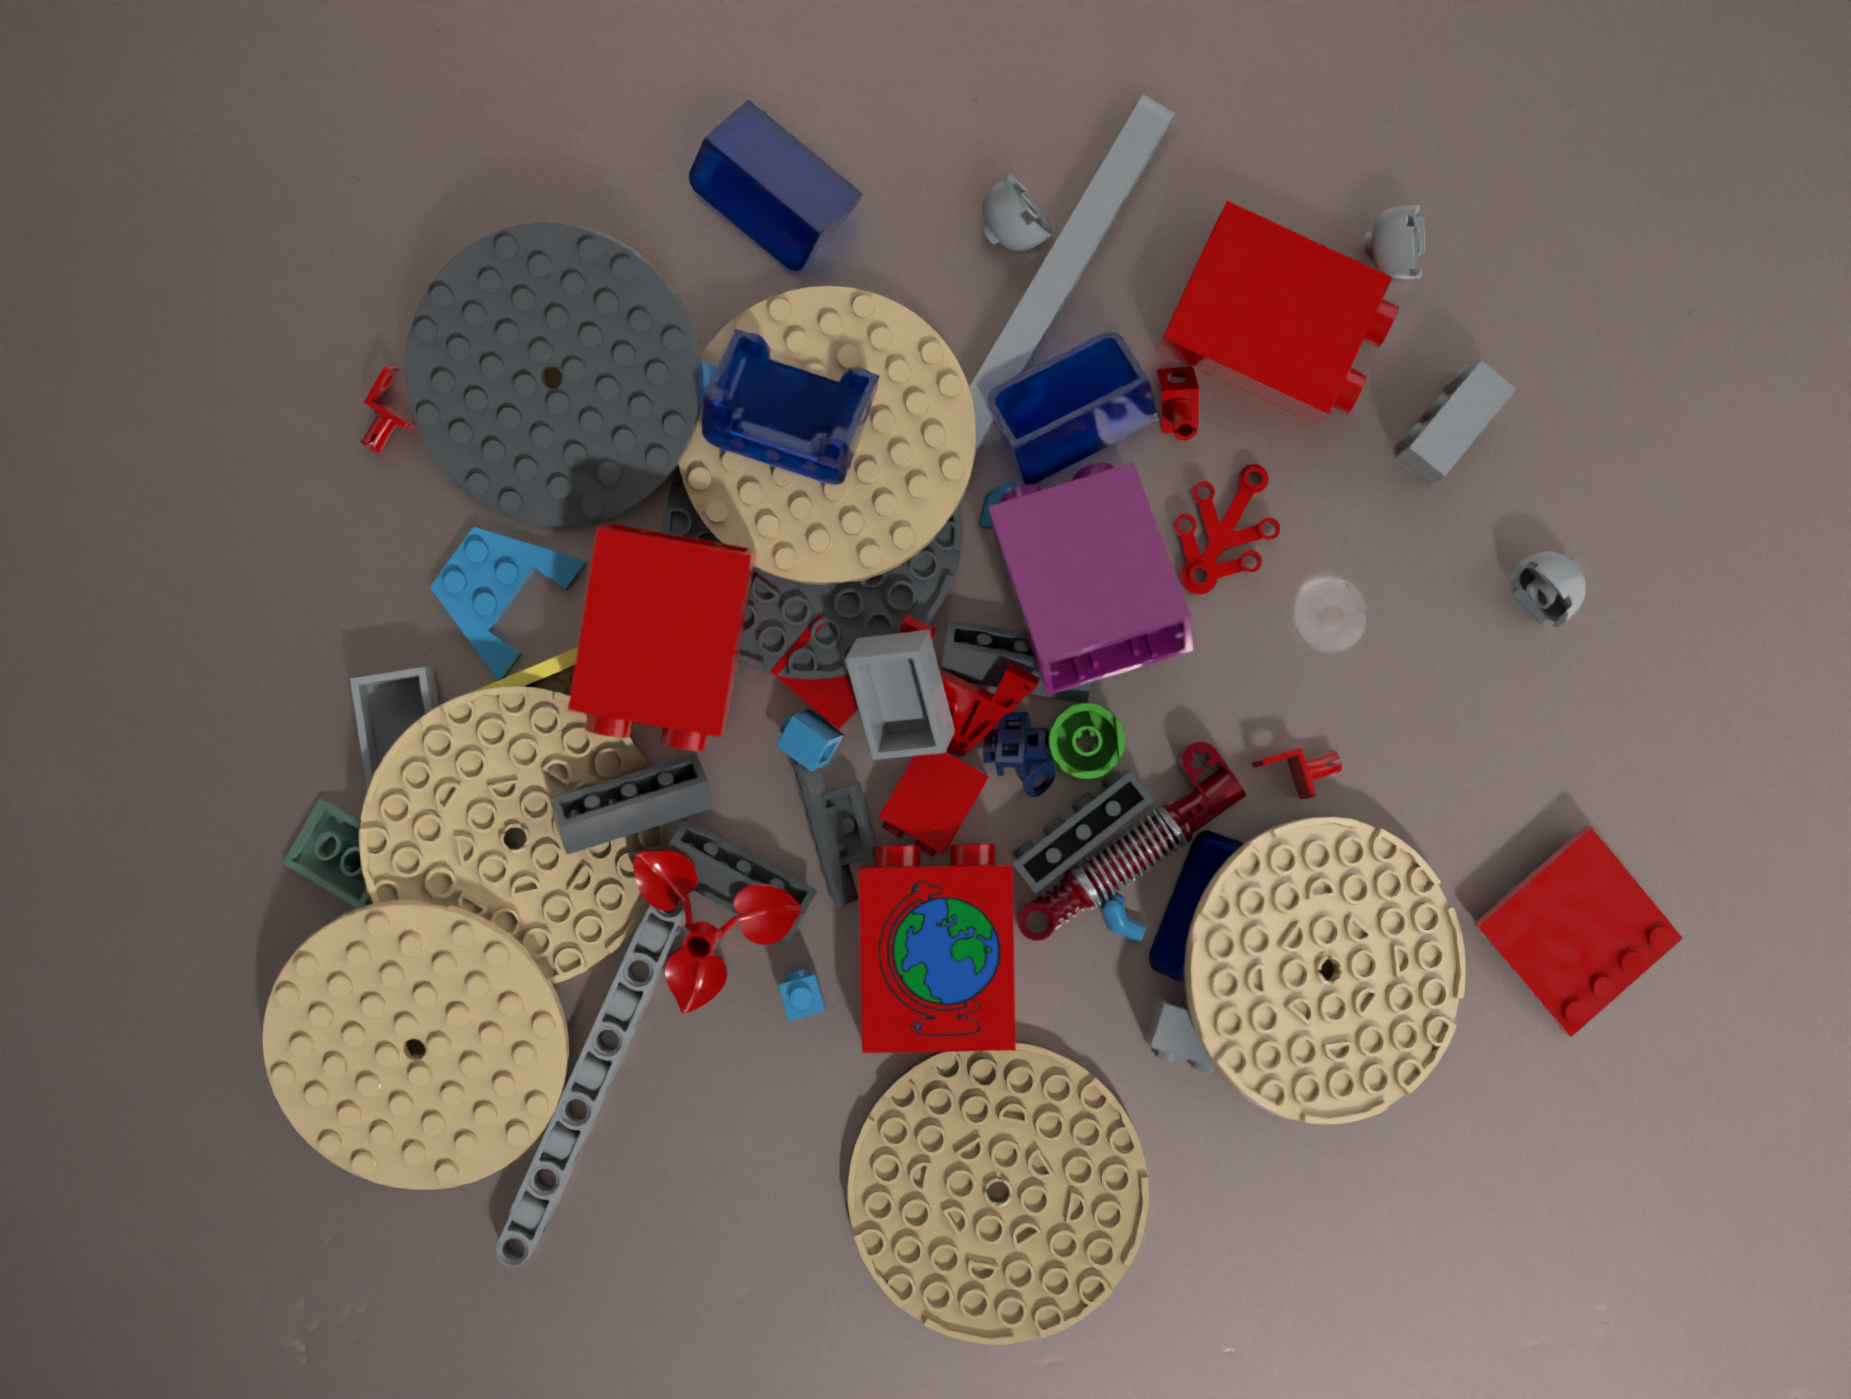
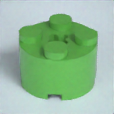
M1081 703L1067 708L1054 719L1049 729L1047 747L1049 755L1060 771L1078 779H1093L1105 775L1117 765L1124 752L1125 734L1119 720L1108 709L1094 703ZM1082 731H1087L1089 737H1095V744L1089 746V752H1084L1083 746H1077L1076 739L1082 737Z

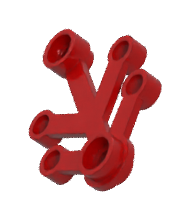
M1250 464L1239 472L1237 477L1239 490L1220 524L1213 503L1215 496L1214 486L1210 482L1200 481L1193 487L1191 496L1198 503L1209 542L1202 556L1194 536V531L1197 527L1196 519L1192 515L1184 513L1179 515L1173 523V529L1180 536L1187 561L1181 569L1180 580L1182 586L1189 593L1194 595L1206 594L1215 587L1219 578L1240 572L1254 573L1260 569L1262 557L1254 550L1245 551L1239 559L1217 564L1215 562L1222 550L1261 539L1271 541L1280 533L1279 522L1270 517L1261 520L1258 525L1233 531L1252 496L1261 493L1268 485V473L1262 466ZM1250 472L1259 474L1260 483L1258 485H1251L1248 482L1247 476ZM1204 486L1209 489L1210 495L1208 499L1203 500L1197 496L1196 491L1198 487ZM1188 519L1192 524L1191 530L1188 532L1181 531L1178 527L1179 520ZM1264 523H1271L1274 526L1275 532L1272 536H1266L1262 532V525ZM1252 555L1256 558L1257 564L1255 568L1250 569L1244 565L1245 556ZM1201 569L1205 572L1206 580L1203 583H1198L1193 579L1194 570Z

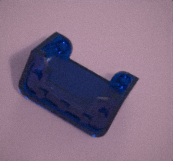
M735 329L703 395V437L717 448L826 484L838 485L843 483L850 469L870 412L880 375L871 373L863 368H851L843 372L840 382L771 360L770 347L763 337L756 333Z

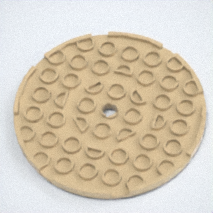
M815 286L795 289L763 300L739 314L719 331L701 353L702 359L716 367L721 388L712 403L705 404L700 402L701 411L696 430L687 451L679 462V469L685 489L694 508L721 543L757 549L754 567L782 579L806 584L826 585L830 583L862 581L881 575L914 557L933 541L949 518L954 515L967 489L975 461L977 434L973 399L967 379L949 346L929 324L905 306L870 291L851 287ZM821 425H829L836 429L837 436L832 443L821 444L816 440V433Z
M501 686L481 689L451 699L427 712L410 725L384 755L368 787L361 812L359 851L363 876L373 904L393 900H423V903L448 908L450 905L456 906L493 922L521 943L531 953L530 958L536 963L545 978L548 976L551 983L556 984L587 971L589 967L601 961L609 953H613L638 926L650 904L642 896L636 883L634 858L640 851L666 849L667 824L566 855L555 824L550 799L650 768V766L630 737H609L586 731L587 714L568 711L570 696L542 688L526 686ZM513 827L521 828L525 833V842L518 848L507 847L504 843L505 832Z
M1338 817L1299 819L1272 827L1241 846L1227 859L1207 886L1196 908L1186 946L1185 989L1188 1007L1195 1031L1212 1064L1237 1092L1255 1105L1281 1117L1310 1124L1333 1125L1355 1122L1382 1113L1388 1109L1387 1106L1393 1104L1405 1094L1410 1095L1439 1063L1457 1026L1453 1023L1458 1009L1459 998H1464L1466 980L1465 948L1454 906H1449L1446 896L1439 886L1441 881L1414 849L1386 830L1377 829L1368 824L1358 822V820ZM1329 959L1333 963L1334 973L1329 980H1325L1318 970H1321L1322 964Z
M393 900L359 907L340 915L336 920L313 933L295 951L280 972L267 1002L263 1021L262 1044L267 1076L274 1096L296 1131L316 1151L338 1167L358 1177L394 1188L437 1190L469 1184L492 1175L521 1156L546 1128L557 1107L564 1089L569 1058L568 1029L559 997L549 977L545 978L539 967L530 958L531 953L512 935L475 913L452 905L448 908L423 903V900ZM410 1039L420 1040L424 1043L426 1052L411 1055L409 1054L410 1050L407 1048L406 1042Z
M1016 1041V1051L938 1052L917 1063L902 1074L879 1098L861 1128L850 1162L847 1202L854 1240L861 1258L882 1291L900 1309L905 1310L929 1329L951 1338L984 1345L1015 1344L1014 1342L1028 1341L1040 1337L1043 1339L1071 1327L1096 1310L1113 1293V1289L1132 1265L1143 1238L1149 1208V1180L1142 1145L1136 1130L1124 1108L1112 1092L1087 1069L1068 1057L1048 1048ZM1002 1181V1183L1008 1186L1009 1194L1005 1200L995 1202L988 1197L987 1189L992 1183Z

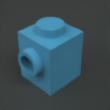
M808 709L795 715L791 714L786 718L780 728L782 736L776 746L809 771H814L829 763L844 734Z
M807 968L785 974L786 980L779 983V989L788 1022L825 1012L827 1006L817 971L808 974Z

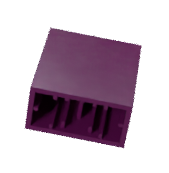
M1107 462L1093 463L1077 471L1070 482L1044 490L1035 484L1021 485L1004 494L1000 503L988 506L995 544L1046 695L1193 651L1191 615L1134 462L1115 468Z

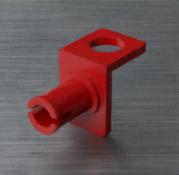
M384 366L363 402L373 408L377 415L360 442L365 446L371 445L369 449L377 453L383 452V448L396 426H401L405 429L417 428L414 420L382 401L400 370L396 366Z
M1194 368L1158 369L1157 379L1161 391V431L1163 434L1174 433V436L1179 440H1190L1197 434L1199 429V386ZM1181 376L1187 380L1181 383H1173L1167 379Z
M1297 748L1251 762L1253 768L1287 758L1300 799L1316 796L1313 780L1342 772V762L1326 766V763L1340 759L1335 750L1305 759L1302 748Z

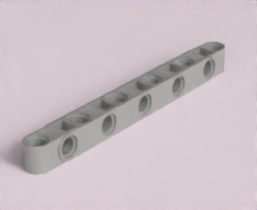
M682 901L679 910L676 912L662 911L650 905L639 923L507 1216V1223L496 1246L497 1258L505 1266L518 1267L526 1262L535 1250L539 1238L543 1235L678 937L681 923L685 917ZM640 960L647 963L650 969L647 980L641 981L633 977L631 966L634 961ZM603 1030H612L617 1034L619 1043L615 1049H608L602 1045L600 1035ZM579 1099L586 1104L587 1115L585 1117L579 1118L572 1115L569 1109L571 1100ZM540 1169H550L555 1174L556 1183L554 1186H544L539 1181L538 1173ZM508 1239H519L524 1245V1254H512L507 1247Z

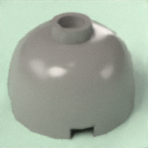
M1011 174L998 182L987 193L982 209L986 224L982 226V229L994 245L1000 242L1009 250L1017 252L1027 251L1051 237L1052 229L1036 200L1031 202L1024 194L1027 188Z
M1400 205L1385 210L1375 220L1373 231L1365 234L1366 255H1373L1375 267L1380 272L1393 277V279L1413 280L1420 279L1422 276L1423 268H1416L1417 257H1425L1424 217L1416 216L1421 209V205Z
M1545 550L1530 555L1518 563L1509 575V582L1515 579L1518 589L1513 594L1522 608L1541 623H1544L1547 619L1555 622L1552 625L1553 627L1565 624L1577 613L1582 606L1587 592L1585 578L1577 561L1556 551Z

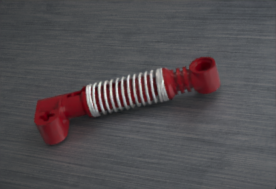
M1194 742L1186 745L1179 753L1178 767L1192 789L1172 803L1164 802L1156 807L1155 810H1152L1153 816L1151 818L1145 814L1146 821L1144 823L1138 819V827L1131 824L1133 830L1129 832L1127 829H1124L1126 835L1122 837L1118 834L1119 840L1117 842L1111 839L1112 845L1110 847L1104 844L1105 850L1101 852L1100 849H1097V856L1090 853V861L1083 858V862L1089 871L1083 870L1080 864L1076 863V866L1065 872L1064 879L1060 881L1062 885L1060 888L1054 885L1052 887L1054 892L1051 893L1047 890L1045 892L1047 897L1043 898L1040 895L1019 910L1017 926L1026 938L1033 941H1042L1062 927L1060 921L1069 922L1068 916L1070 914L1076 917L1078 915L1077 909L1083 912L1084 910L1092 911L1098 908V905L1101 906L1102 902L1100 896L1108 901L1107 893L1115 896V888L1122 891V883L1129 886L1128 879L1136 881L1135 874L1143 876L1142 869L1149 871V864L1156 867V859L1163 862V855L1170 857V850L1177 852V845L1181 847L1187 845V843L1192 841L1193 833L1246 797L1243 787L1211 744ZM1193 752L1197 755L1205 754L1206 759L1203 761L1205 768H1210L1216 764L1220 769L1200 784L1195 778L1204 771L1200 767H1191L1190 763L1194 760ZM1033 911H1041L1046 917L1045 927L1038 932L1030 931L1026 925V918Z

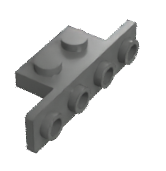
M795 762L796 781L803 792L807 806L806 817L814 831L817 842L816 852L818 858L823 863L827 877L826 887L828 894L833 899L835 907L857 901L858 895L849 864L875 857V846H878L861 785L858 783L828 792L822 768L809 771L799 762Z

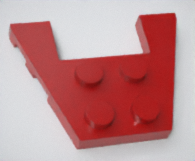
M905 615L900 625V633L929 630L931 640L937 630L908 615ZM1009 663L996 692L993 694L939 668L955 729L946 750L963 757L993 729L1000 719L1014 710L1027 694L1030 695L1036 689L1040 677Z

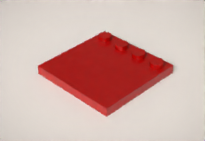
M1587 825L1473 924L1563 1032L1570 1037L1576 1034L1683 939L1592 827Z

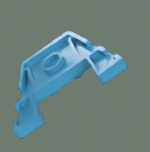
M473 527L430 588L495 678L501 680L508 675L522 654L494 635L491 630L535 569L539 570L568 591L587 563L576 557Z

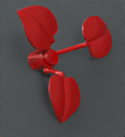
M674 850L640 851L635 855L634 875L638 888L645 900L651 906L662 911L673 910L680 900L684 905L686 919L684 926L689 932L684 940L683 947L673 952L665 965L667 984L676 998L682 1014L692 1012L706 1005L724 987L728 976L725 960L721 956L713 954L718 939L723 938L724 934L731 927L741 922V932L749 941L758 945H770L783 939L802 913L800 904L788 892L773 885L759 883L746 886L736 894L733 904L739 915L732 917L721 928L717 929L713 924L706 921L695 923L692 917L690 899L686 896L694 891L698 883L697 868L691 859L685 854Z

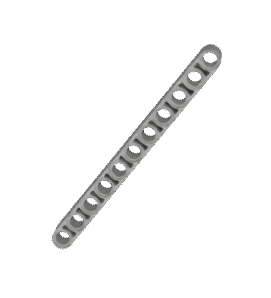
M1144 94L1132 111L969 386L976 416V451L1176 114Z

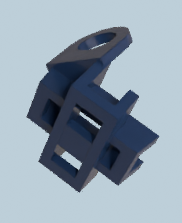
M1010 712L999 720L998 729H992L984 737L983 763H995L998 776H1004V767H1018L1024 791L1030 797L1040 796L1051 786L1055 779L1053 759L1046 750L1049 732L1047 728H1030L1031 720L1028 712ZM1021 721V726H1009V722ZM1005 746H1019V749L1005 750ZM1046 774L1043 783L1033 788L1035 781L1041 775Z

